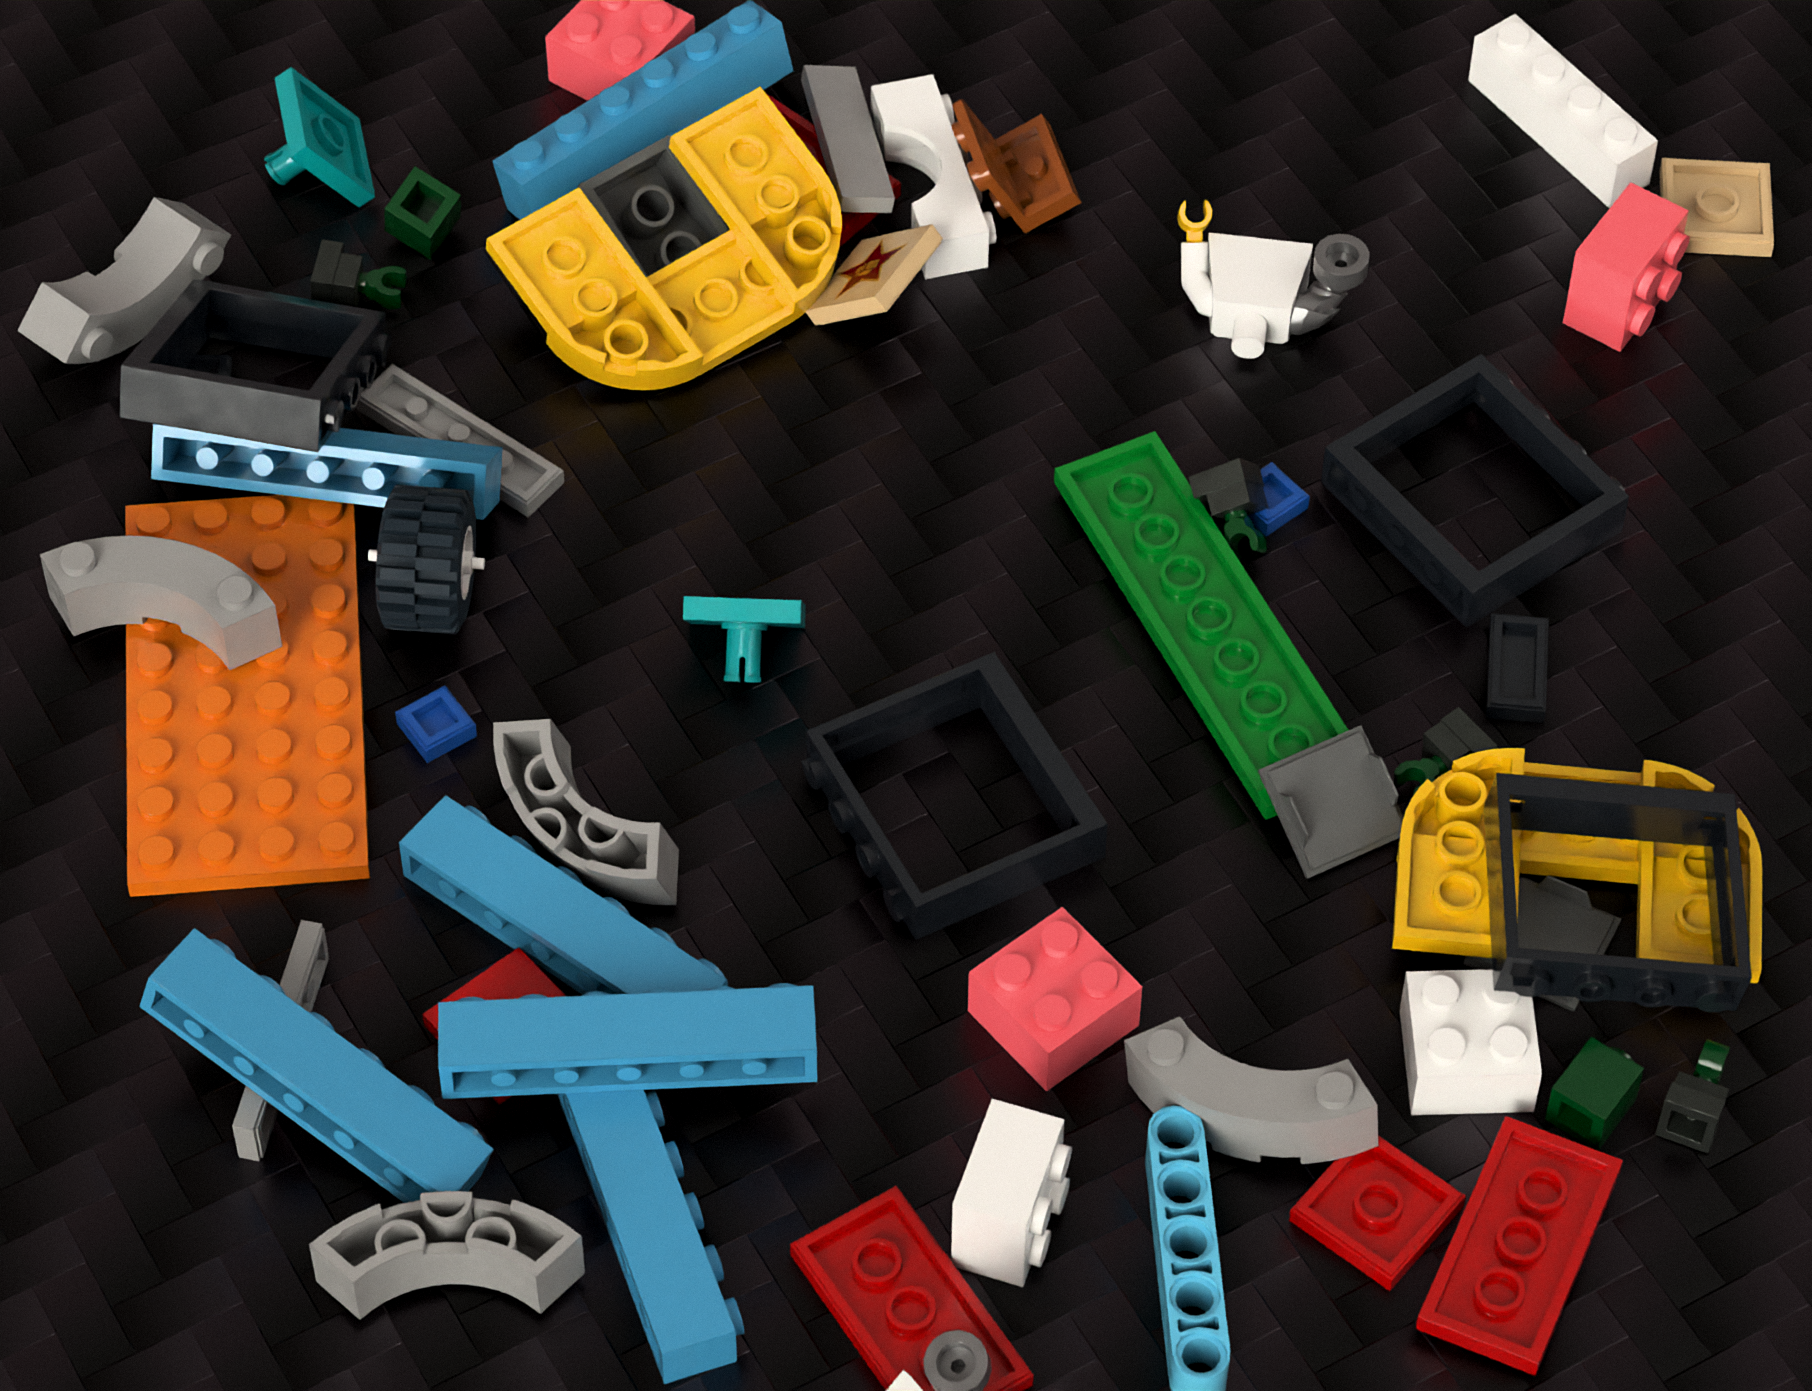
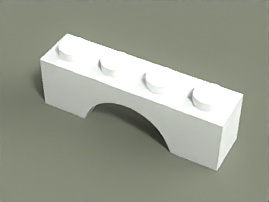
M933 74L871 86V120L884 161L903 163L924 172L935 183L934 188L928 194L912 203L911 229L933 224L943 238L941 244L921 268L924 278L930 279L987 268L989 244L996 243L995 224L991 212H982L981 210L982 192L977 188L966 168L968 153L960 146L952 130L951 124L954 123V113L949 95H940Z

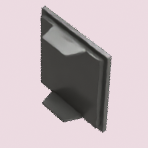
M1362 725L1257 770L1306 879L1400 838L1404 817L1397 804L1399 794L1382 757L1374 754Z
M1519 875L1517 919L1519 948L1597 955L1605 954L1622 921L1621 918L1593 907L1587 891L1548 875L1540 883H1536ZM1466 956L1463 964L1476 970L1492 969V958ZM1539 996L1573 1012L1580 1002L1576 997Z

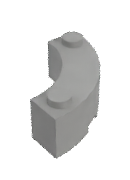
M154 197L140 221L115 249V262L96 276L86 271L68 280L52 283L42 282L17 331L65 364L97 362L120 353L142 340L193 279L203 280L206 275L212 274L220 266L224 256L223 249L231 234L184 203Z
M110 536L73 542L40 554L49 597L73 636L107 626L144 624L148 618L163 620L179 625L183 634L191 636L211 649L229 670L282 647L276 606L264 589L233 563L195 545L152 536Z
M551 719L494 722L493 744L495 759L503 788L509 795L523 823L558 865L574 872L587 886L609 896L635 903L676 905L679 849L661 823H645L622 819L603 812L595 806L592 807L585 802L577 789L573 776L571 746Z
M1180 1016L1124 1040L1128 1083L1141 1101L1153 1113L1164 1107L1175 1105L1182 1106L1198 1115L1204 1127L1205 1140L1212 1144L1213 1151L1255 1162H1261L1262 1156L1301 1157V1164H1311L1357 1155L1378 1147V1105L1349 1059L1306 1070L1283 1071L1250 1066L1228 1058L1210 1048L1187 1027Z
M470 1191L420 1193V1200L394 1205L382 1210L380 1204H377L346 1218L309 1244L316 1282L359 1320L376 1307L401 1294L420 1288L446 1284H467L497 1290L517 1298L541 1314L585 1274L582 1236L564 1222L520 1201L512 1199L511 1205L497 1201L473 1198V1194Z

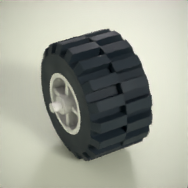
M398 484L391 491L382 514L377 550L369 549L368 561H376V602L384 628L456 634L459 632L468 614L475 569L484 570L485 558L476 557V514L474 504L467 490Z

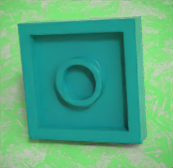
M292 67L275 77L287 143L264 157V161L267 162L265 164L266 169L271 177L278 184L286 185L291 179L308 170L358 208L375 198L360 118Z
M684 596V621L689 624L721 625V629H727L725 682L741 681V659L745 658L744 682L761 683L762 631H768V627L805 628L806 605L801 600Z

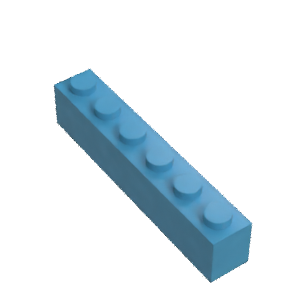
M748 0L494 159L492 162L507 210L521 220L575 190L584 181L660 139L676 134L760 86L763 90L793 72L782 22L752 0Z
M154 423L151 479L383 508L391 491L398 484L467 490L470 494L475 508L476 519L484 520L500 502L503 447L340 428L338 433L333 432L317 453Z
M445 795L399 842L403 876L514 950L519 947L535 964L582 995L592 991H601L608 994L644 993L645 991L657 988L678 992L700 991L714 986H728L727 979L712 962L703 958L697 960L677 947L675 941L666 932L656 927L649 929L631 917L627 909L620 902L612 897L606 896L602 898L585 887L579 877L570 869L564 866L556 868L538 856L533 847L521 837H509L492 826L487 817L473 806L463 807Z
M194 928L148 977L140 1008L402 1202L407 1203L420 1200V1193L469 1191L481 1177L493 1148L484 1142L483 1137L474 1127L464 1122L455 1121L435 1106L433 1100L425 1091L414 1085L405 1084L386 1070L381 1060L375 1054L363 1048L358 1049L336 1033L331 1023L322 1015L306 1011L287 997L276 981L267 976L256 974L237 960L232 950L223 942L209 939Z
M777 983L767 988L734 989L728 986H714L706 990L678 992L657 988L645 991L644 993L608 994L601 991H592L581 996L547 997L540 994H529L518 999L485 1000L479 997H465L453 1002H438V1068L443 1099L817 1082L813 985L796 986L790 983Z
M644 1090L558 1094L664 1384L736 1362V1336L744 1334L742 1317L735 1299L732 1297L724 1300L718 1282L724 1281L722 1265L715 1246L712 1244L704 1247L697 1231L704 1228L701 1209L695 1194L691 1192L684 1195L678 1178L684 1177L682 1160L675 1142L664 1143L659 1127L665 1126V1120L655 1090L646 1093Z

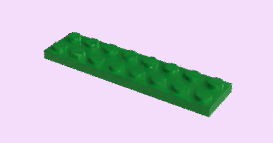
M1156 431L1055 468L1054 484L1265 820L1278 816L1257 770L1348 731L1343 720L1202 502L1194 498L1191 485Z

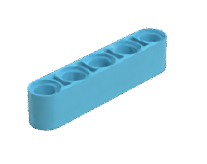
M1172 1105L1160 1109L1150 1119L1145 1157L1169 1385L1171 1391H1226L1230 1343L1205 1132L1198 1115L1188 1111L1183 1106ZM1169 1142H1176L1184 1145L1185 1147L1180 1149H1173L1163 1144ZM1182 1196L1192 1200V1202L1185 1204L1176 1203L1169 1198ZM1180 1251H1190L1197 1254L1199 1257L1193 1259H1183L1177 1256L1175 1253ZM1189 1306L1198 1307L1206 1313L1197 1316L1188 1315L1182 1312L1181 1309ZM1193 1363H1202L1213 1370L1199 1373L1190 1370L1187 1366Z

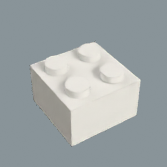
M1492 969L1406 971L1400 1005V1020L1411 1115L1534 1112L1542 1069L1532 997L1521 996L1515 992L1495 991L1493 989Z
M991 1100L953 1201L951 1261L956 1268L1023 1287L1030 1266H1042L1051 1237V1231L1046 1230L1051 1213L1060 1215L1070 1183V1179L1066 1178L1065 1175L1070 1162L1072 1147L1063 1144L1065 1119L999 1100Z

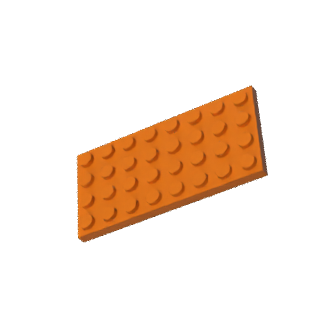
M265 495L125 506L126 536H152L195 545L217 554L247 573L264 589L275 604L282 642L281 648L229 670L211 649L191 636L183 634L181 627L177 624L148 618L144 624H126L127 886L130 897L370 879L355 504L285 495Z

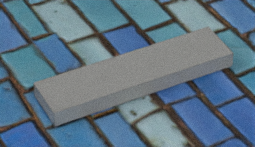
M804 65L801 77L802 86L827 173L836 191L841 212L892 213L895 196L856 67Z
M391 364L373 381L370 389L366 388L359 395L357 410L396 435L503 447L500 500L528 518L565 483L564 470L394 364Z
M301 920L280 986L287 997L306 1011L312 1012L329 960L325 929L322 927V924ZM245 1086L232 1127L238 1157L260 1161L264 1157L279 1110L247 1086Z

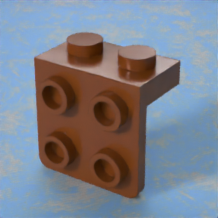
M963 99L952 104L958 121L951 124L952 130L960 146L966 153L970 152L973 158L972 161L966 164L968 172L981 192L987 189L990 190V198L997 212L1004 220L1012 217L1022 231L1027 233L1081 203L1052 127L1042 114L994 139Z

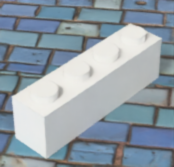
M1513 14L1475 36L1468 81L1606 206L1610 208L1630 182L1642 188L1650 184L1658 140L1521 18Z

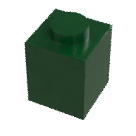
M415 166L384 209L385 231L431 260L461 217V195Z
M1590 1037L1552 1087L1545 1120L1598 1151L1636 1101L1644 1068L1636 1064L1623 1050L1616 1047H1608Z

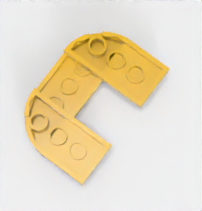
M761 86L670 136L669 148L730 230L657 272L645 277L579 187L486 239V250L547 332L546 344L555 355L576 372L601 384L628 390H657L688 382L801 317L828 286L836 264L842 231V214L836 191L823 168Z
M1525 748L1490 749L1454 760L1451 770L1439 776L1433 782L1427 779L1418 788L1404 814L1396 858L1397 875L1392 949L1492 958L1484 805L1496 773L1713 792L1715 785L1683 768L1651 760L1643 761L1641 773L1524 762ZM1510 799V802H1519V803H1520L1521 800H1512V799ZM1738 808L1736 812L1752 976L1750 983L1758 984L1762 971V856L1754 830L1746 816ZM1512 829L1517 919L1519 873L1638 884L1636 958L1714 964L1704 846Z

